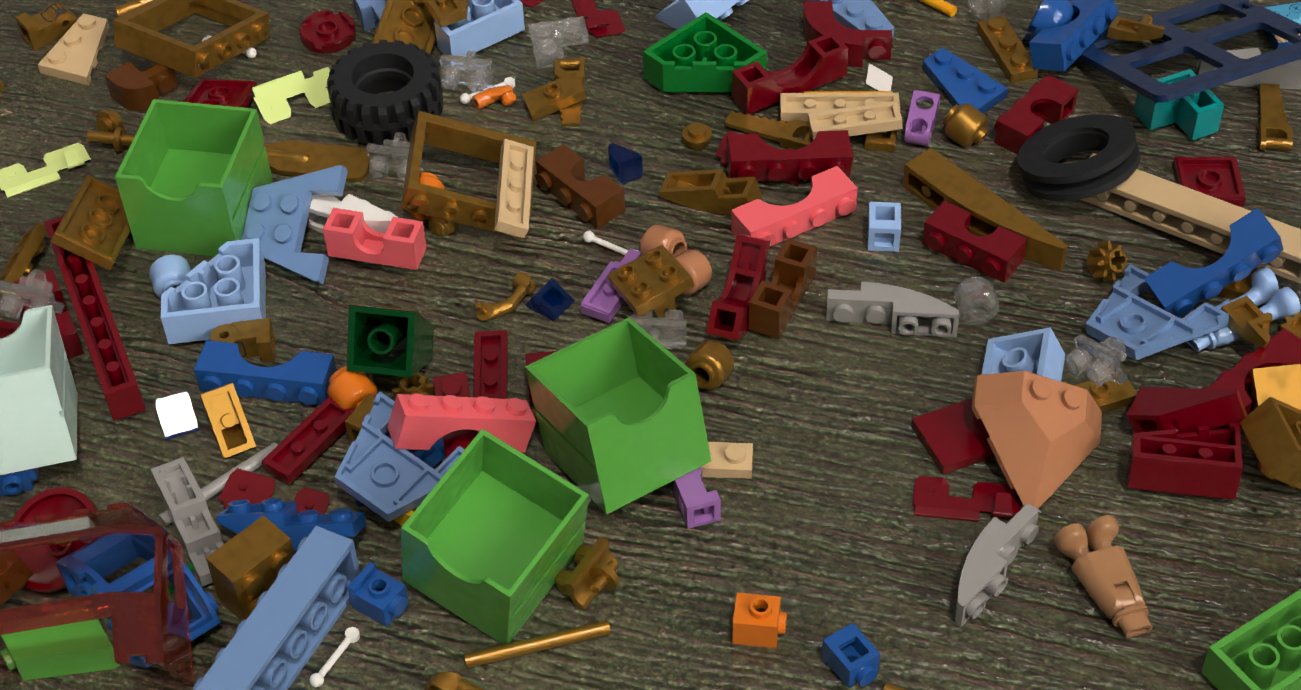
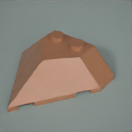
M1027 371L983 374L975 377L972 410L977 420H982L990 436L987 441L1010 488H1015L1023 507L1029 503L1039 509L1100 443L1102 411L1087 389Z

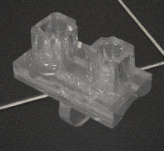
M471 50L467 52L466 57L442 54L440 66L443 88L454 89L458 84L468 85L472 92H482L485 87L494 86L493 60L477 58L476 52Z
M396 132L394 140L385 139L384 145L368 143L366 152L370 159L369 171L373 178H387L389 167L398 168V179L405 181L410 142H406V136L403 132ZM421 159L420 171H425L426 161Z
M35 269L31 271L28 277L21 276L19 284L0 280V293L2 294L0 312L6 317L19 318L23 306H29V309L52 305L54 312L61 314L65 305L55 301L54 294L51 292L53 284L47 282L46 274L41 270Z
M669 310L665 312V318H654L653 311H649L640 317L634 312L633 316L627 317H630L666 349H686L687 319L683 318L681 310Z
M1083 334L1074 338L1076 349L1065 357L1070 372L1078 376L1086 371L1090 381L1099 387L1109 380L1119 385L1128 380L1127 375L1122 372L1120 362L1124 361L1127 357L1125 344L1121 339L1109 337L1099 343Z

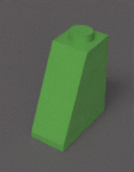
M78 597L1 634L7 647L0 651L9 671L17 668L23 681L111 670L120 666L113 646L93 609Z

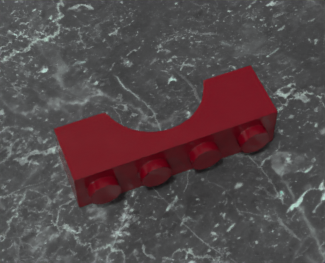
M831 32L808 41L800 57L782 70L767 71L758 61L733 70L732 99L746 114H750L780 102V93H803L847 75L848 47Z
M848 130L818 131L815 139L809 145L796 150L775 148L762 140L758 133L727 134L725 158L728 178L755 177L757 181L811 179V176L836 166L850 178L853 153Z
M1284 328L1275 336L1270 335V341L1266 347H1259L1253 353L1247 352L1231 370L1225 369L1209 387L1204 386L1201 389L1238 390L1248 416L1252 400L1246 392L1251 388L1249 370L1301 364V339ZM1229 424L1210 430L1228 429Z

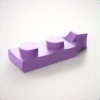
M630 248L621 262L610 261L581 302V313L607 323L611 322L624 303V300L610 284L607 274L640 257L641 252Z

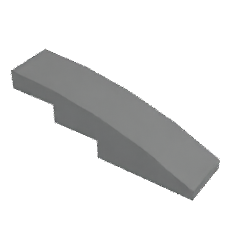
M1259 48L1227 50V52L1242 59L1261 55ZM1199 59L1196 75L1217 68ZM1296 60L1225 84L1259 88L1261 83L1280 84L1279 89H1301V60Z
M184 457L150 469L167 512L202 587L213 583L206 557L224 544L220 531L208 510L206 499Z

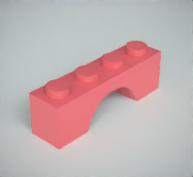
M838 166L811 176V192L798 203L780 206L756 199L732 209L731 233L735 237L737 234H744L771 240L769 246L771 247L785 241L787 238H794L803 232L822 226L829 221L855 211L858 188Z
M418 393L412 395L397 394L387 428L395 449L429 450L438 439L448 433L463 429L480 432L481 429H484L521 453H525L536 419L527 400L518 398L497 399L483 396L475 398L456 397L454 395L431 396Z

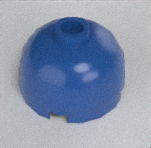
M1043 0L1042 3L1040 2L1027 30L1032 31V34L1027 32L1023 40L1030 42L1042 29L1059 27L1072 22L1074 10L1069 0Z

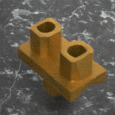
M599 537L593 546L582 544L575 553L576 568L573 571L562 570L555 578L560 592L570 596L575 607L585 610L602 588L614 590L619 585L620 579L615 572L619 567V562L609 550L610 543L608 539Z

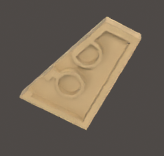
M83 13L39 62L38 68L40 73L89 86L91 71L97 65V54L102 50L110 28L108 20Z

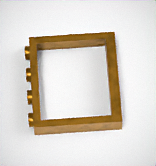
M152 0L113 20L114 46L197 78L245 52L249 47H254L269 39V12L237 0ZM194 13L230 26L195 46L158 32Z
M419 111L411 132L401 209L508 235L494 230L496 202L418 183L423 145L426 144L500 163V151L504 139L534 147L530 200L531 215L537 141ZM508 235V236H512V237H516V238L522 239L521 237H518V236Z

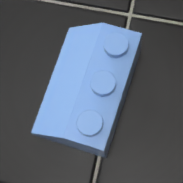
M675 0L656 14V17L663 23L678 30L705 12L721 21L734 12L731 8L736 4L739 7L748 0Z
M1051 327L988 339L981 375L1027 371L1061 382L1065 353Z

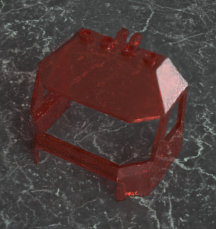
M114 503L108 505L107 510L94 512L92 509H78L72 511L71 516L57 518L55 515H42L35 517L34 522L21 524L19 521L0 523V553L56 543L61 547L71 546V541L74 540L90 543L94 541V537L110 534L151 535L155 539L153 593L105 592L0 610V635L111 617L114 659L117 664L129 663L130 656H145L146 664H159L185 682L194 681L182 544L161 525L128 503ZM168 549L172 551L176 604L168 598Z

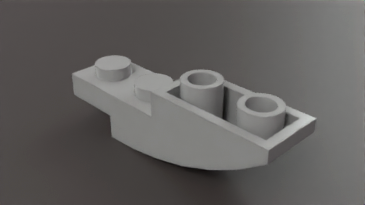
M861 281L860 291L828 289L826 321L891 324V334L957 337L959 310L939 299L915 290Z
M1027 503L1007 524L994 517L975 540L966 557L958 586L955 624L960 628L970 618L976 619L981 614L987 600L992 595L997 597L1002 593L1008 583V578H1006L1007 566L1015 559L1018 549L1024 543L1029 545L1039 532L1037 522L1040 510Z

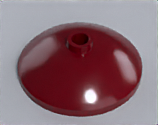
M56 487L47 489L29 499L15 514L5 538V545L17 554L34 573L24 586L38 592H53L65 588L66 585L55 562L101 537V516L96 505L89 497L72 488Z

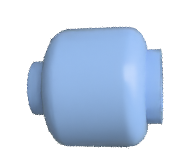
M172 254L162 256L152 263L149 269V277L157 297L161 299V294L170 287L176 289L187 280L185 275L191 271L187 260L179 255Z

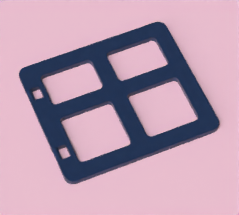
M1200 0L1152 15V23L1158 26L1162 25L1165 28L1163 37L1160 38L1166 41L1164 43L1114 57L1099 48L1123 40L1107 38V29L1077 58L1152 101L1164 103L1301 59V35H1298L1301 34V24L1260 5L1256 6L1250 3L1249 0ZM1220 10L1240 18L1195 33L1187 32L1174 25ZM1257 29H1264L1294 43L1248 59L1239 58L1213 45V43ZM1182 53H1189L1217 68L1170 84H1163L1136 69Z

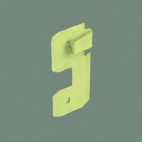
M329 67L312 72L314 76L307 79L304 78L301 70L252 87L255 95L253 98L263 119L269 124H273L290 118L291 108L286 99L301 93H305L309 103L315 108L329 104L330 99L327 88Z
M75 143L46 153L43 160L47 166L28 173L25 167L19 163L0 169L1 190L5 191L8 198L60 180L57 171L65 168L69 170L85 164V161L91 160L84 145Z

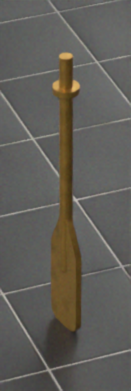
M117 127L114 133L88 130L87 132L88 142L113 144L115 151H124L126 146L131 145L135 135L127 134L126 129ZM293 140L263 145V147H266L270 169L281 175L300 176L343 165L348 170L346 182H360L367 177L372 162L371 153L365 148Z

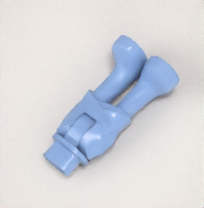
M1264 266L1252 274L1251 289L1233 300L1226 299L1221 304L1214 306L1221 309L1222 306L1247 295L1256 306L1266 304L1259 309L1264 314L1267 312L1272 313V321L1284 320L1285 316L1294 317V314L1300 312L1301 309L1296 293L1289 287H1283L1278 290V281L1271 269ZM1227 325L1224 328L1186 341V343L1195 352H1199L1204 348L1212 350L1216 347L1229 345L1237 341L1241 335Z

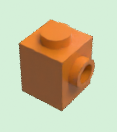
M737 592L733 616V644L777 648L778 634L786 633L787 612H780L781 597Z

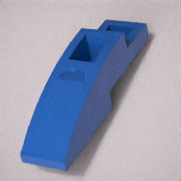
M270 498L256 504H250V501L247 499L235 500L228 503V507L217 515V522L237 534L264 515L291 538L294 551H297L301 540L304 537H308L315 526L344 537H355L366 526L364 512H352L350 508H340L331 511L329 514H318L317 510H305L298 513L296 502H283L282 498Z

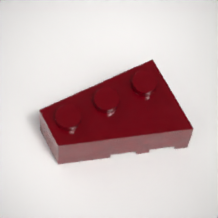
M1240 422L1229 423L1228 429L1210 430L1208 425L1198 426L1196 432L1178 434L1176 429L1133 433L1127 464L1128 488L1236 500L1243 470Z

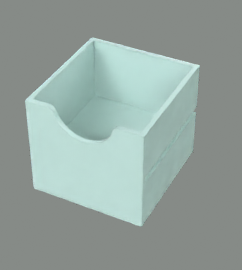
M52 305L25 310L22 322L17 330L11 335L0 339V475L77 460L78 393Z

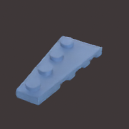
M807 0L832 1L833 15L845 27L855 30H892V37L894 36V26L872 0Z

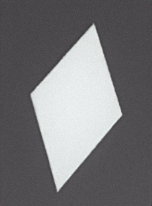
M869 63L866 84L878 91H891L893 77Z

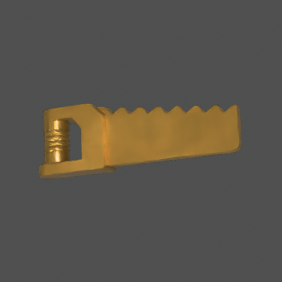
M585 56L575 59H555V80L576 72L582 86H584ZM582 101L559 110L561 126H579L581 124Z
M1261 83L1259 87L1260 124L1258 139L1259 150L1265 151V149L1292 150V126L1287 123L1288 119L1286 118L1285 107L1283 106L1284 101H1282V95H1280V84Z
M732 110L725 120V126L750 134L758 133L760 137L779 142L780 146L796 150L806 147L813 141L809 123L800 120L785 123L783 120L776 121L774 118L769 120L767 117L760 118L758 115L752 117L750 114L744 115L741 112L735 113ZM805 135L803 139L796 138L797 136Z

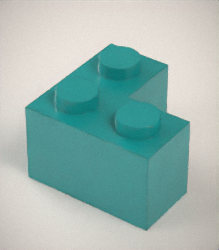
M1191 69L1157 80L1163 84H1170L1195 76L1196 74ZM1210 89L1164 103L1154 102L1137 92L1134 113L1149 130L1176 122L1191 140H1195L1218 132L1224 104Z

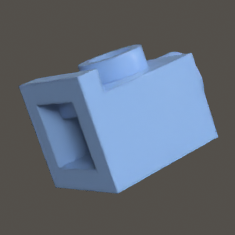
M869 202L868 251L899 252L901 203Z

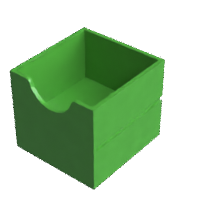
M158 99L152 100L115 176L136 248L216 256L219 254L218 248L227 241L242 240L253 188L270 184L273 181L266 147H263L264 138L257 109Z
M630 317L525 366L533 404L538 410L536 416L545 452L584 492L589 494V497L606 514L711 462L696 374Z
M481 429L401 527L402 580L502 645L508 644L556 583L555 578L562 570H566L575 558L576 551L583 544L589 494L486 430Z

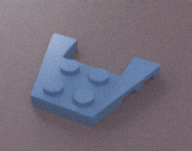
M338 165L253 188L242 240L259 238L265 260L282 266L299 276L310 279L314 283L324 285L329 258L324 254L302 253L301 247L312 196H343L348 170L343 165Z
M1130 264L1124 271L1125 276L1121 281L1117 280L1113 285V292L1109 298L1102 300L1086 322V334L1134 360H1139L1229 325V314L1206 302L1182 319L1138 297L1148 289L1144 278L1150 274Z
M380 391L374 399V405L369 415L366 414L361 424V431L356 440L352 441L334 478L337 486L390 522L418 507L465 449L458 446L436 469H433L406 449H395L392 439L385 435L388 431L387 426L395 401Z

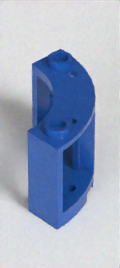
M127 521L55 562L69 593L83 600L92 609L100 606L110 617L107 620V626L123 648L131 665L148 668L221 623L216 614L218 606L213 596L203 591L194 575L179 556L146 524L141 525L133 521ZM139 557L147 560L144 564L109 584L103 579ZM167 578L178 591L194 618L151 644L140 624L124 602Z

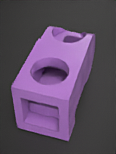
M919 90L913 91L904 143L929 146L932 130H934L939 115L940 94ZM927 100L933 106L931 108L918 107V102Z
M701 467L673 481L672 491L687 529L721 521V499L717 490L706 491L702 482Z

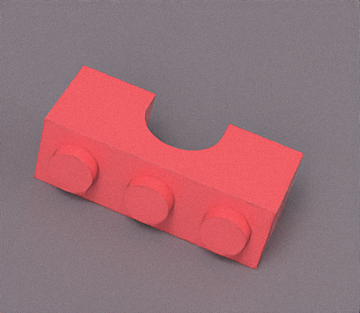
M333 208L323 227L327 254L331 257L418 270L427 249L423 221L392 217L386 233L371 229L366 224L363 212Z

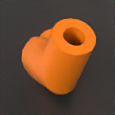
M504 85L486 89L472 96V103L477 110L500 99L504 106H509L516 102L517 96L514 94V89L511 86Z

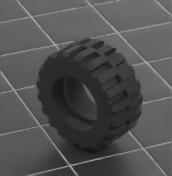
M379 40V43H364L358 49L356 47L350 49L347 53L348 55H342L329 72L327 88L333 120L340 131L352 140L358 139V142L361 144L369 145V143H374L376 147H384L385 144L396 146L401 145V142L406 140L410 142L411 132L419 111L437 116L442 113L443 95L438 65L430 54L423 49L420 50L417 45L412 43L406 45L400 40H395L394 42ZM395 91V92L387 93V94H378V93H382V92Z

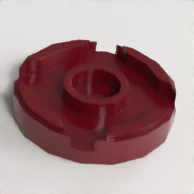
M332 10L313 13L305 18L302 22L303 26L299 29L300 40L303 46L316 53L341 51L350 46L356 37V26L353 18L339 11V14H333Z

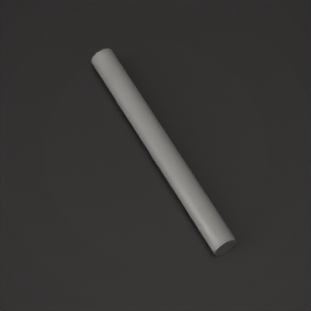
M276 442L270 444L202 487L201 491L206 501L223 491L230 474L237 468L253 472L263 466L262 460L278 444ZM167 510L158 515L165 527L172 523Z

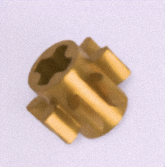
M1110 241L1098 242V248L1089 249L1087 267L1093 273L1094 279L1102 278L1103 282L1116 281V274H1124V269L1127 266V256L1121 249L1120 244L1112 245Z
M417 373L412 378H398V388L392 389L394 401L397 394L412 395L418 393L436 396L434 384H429L427 374L421 375Z

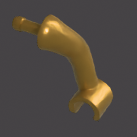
M523 272L517 273L513 279V287L516 289L511 296L504 301L492 304L476 302V317L479 320L488 321L512 312L526 294L530 295L536 290L535 281Z

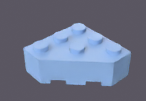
M469 0L467 19L440 27L436 20L434 21L438 49L452 63L525 30L523 5L520 0Z
M259 238L227 241L218 248V255L209 262L203 260L185 275L187 280L176 289L170 287L161 294V321L168 344L210 340L211 332L220 325L266 318V271Z

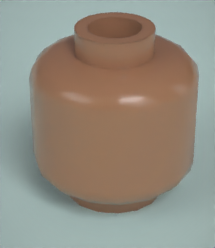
M664 225L651 226L640 239L641 256L661 244L674 257L687 250V243L683 233Z
M694 249L685 250L674 257L692 276L695 285L680 295H692L710 283L712 268L706 256Z

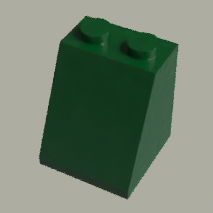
M351 303L349 304L346 371L412 378L433 358L434 327L417 310Z

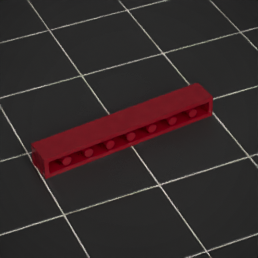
M64 216L44 222L50 241ZM51 242L113 421L145 411L136 378L93 262Z

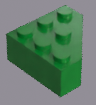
M705 12L643 51L644 79L663 92H732V71L757 61L767 70V51Z

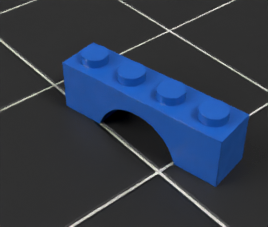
M1072 0L1071 4L1074 10L1072 22L1059 27L1042 29L1029 42L1033 69L1066 71L1110 26L1117 16L1118 9L1117 5L1114 4V0Z
M1256 208L1230 225V245L1226 253L1215 263L1202 268H1188L1171 261L1144 278L1150 293L1163 310L1178 317L1184 316L1193 309L1195 304L1205 298L1211 299L1215 297L1226 285L1246 278L1252 269L1262 263H1270L1279 256L1280 252L1284 250L1281 237L1259 208Z
M210 340L205 341L194 368L199 390L202 392L233 383L237 395L241 397L289 401L307 405H321L329 397L327 393L328 381L337 371L333 354L301 351L292 360L273 367H260L250 364L242 358L237 343Z

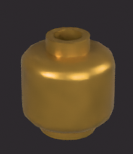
M964 103L961 106L956 104L943 120L945 135L963 148H968L974 143L979 146L989 133V130L985 128L988 123L987 116L969 103Z
M709 340L702 342L688 356L685 365L696 374L698 387L711 390L718 388L731 374L734 367V358L725 345L718 341Z

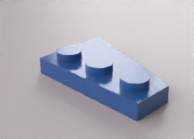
M943 47L923 60V71L939 90H944L952 106L956 104L961 106L964 103H969L982 113H985L1007 98V87Z

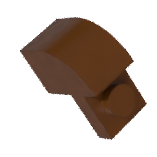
M127 62L105 74L110 96L122 107L133 111L148 110L153 99L159 100V97L178 87L174 69L161 64L141 72L133 64Z

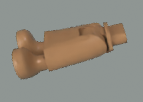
M1112 515L1101 516L1091 522L1086 531L1079 523L1065 526L1055 535L1054 544L1061 553L1074 560L1072 571L1097 606L1109 619H1112L1115 627H1121L1127 638L1149 632L1153 628L1147 617L1149 609L1145 605L1144 597L1124 548L1118 545H1111L1119 531V524L1115 517Z

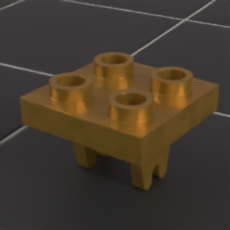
M663 244L607 274L612 287L638 317L653 310L659 319H663L665 317V309H668L671 313L676 311L675 297L695 286L692 276Z

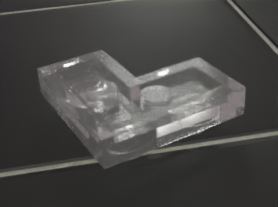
M570 17L528 24V33L537 69L555 67V59L565 58L562 47L589 43L584 17Z

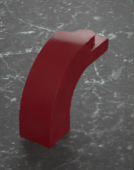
M804 1L803 32L806 42L833 32L848 47V66L862 67L863 60H891L892 30L851 29L843 26L835 19L832 1Z
M737 234L728 278L721 296L717 300L712 301L706 333L734 340L744 337L749 329V301L761 281H765L767 271H765L771 240Z

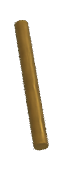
M608 620L466 653L464 654L466 668L611 634Z

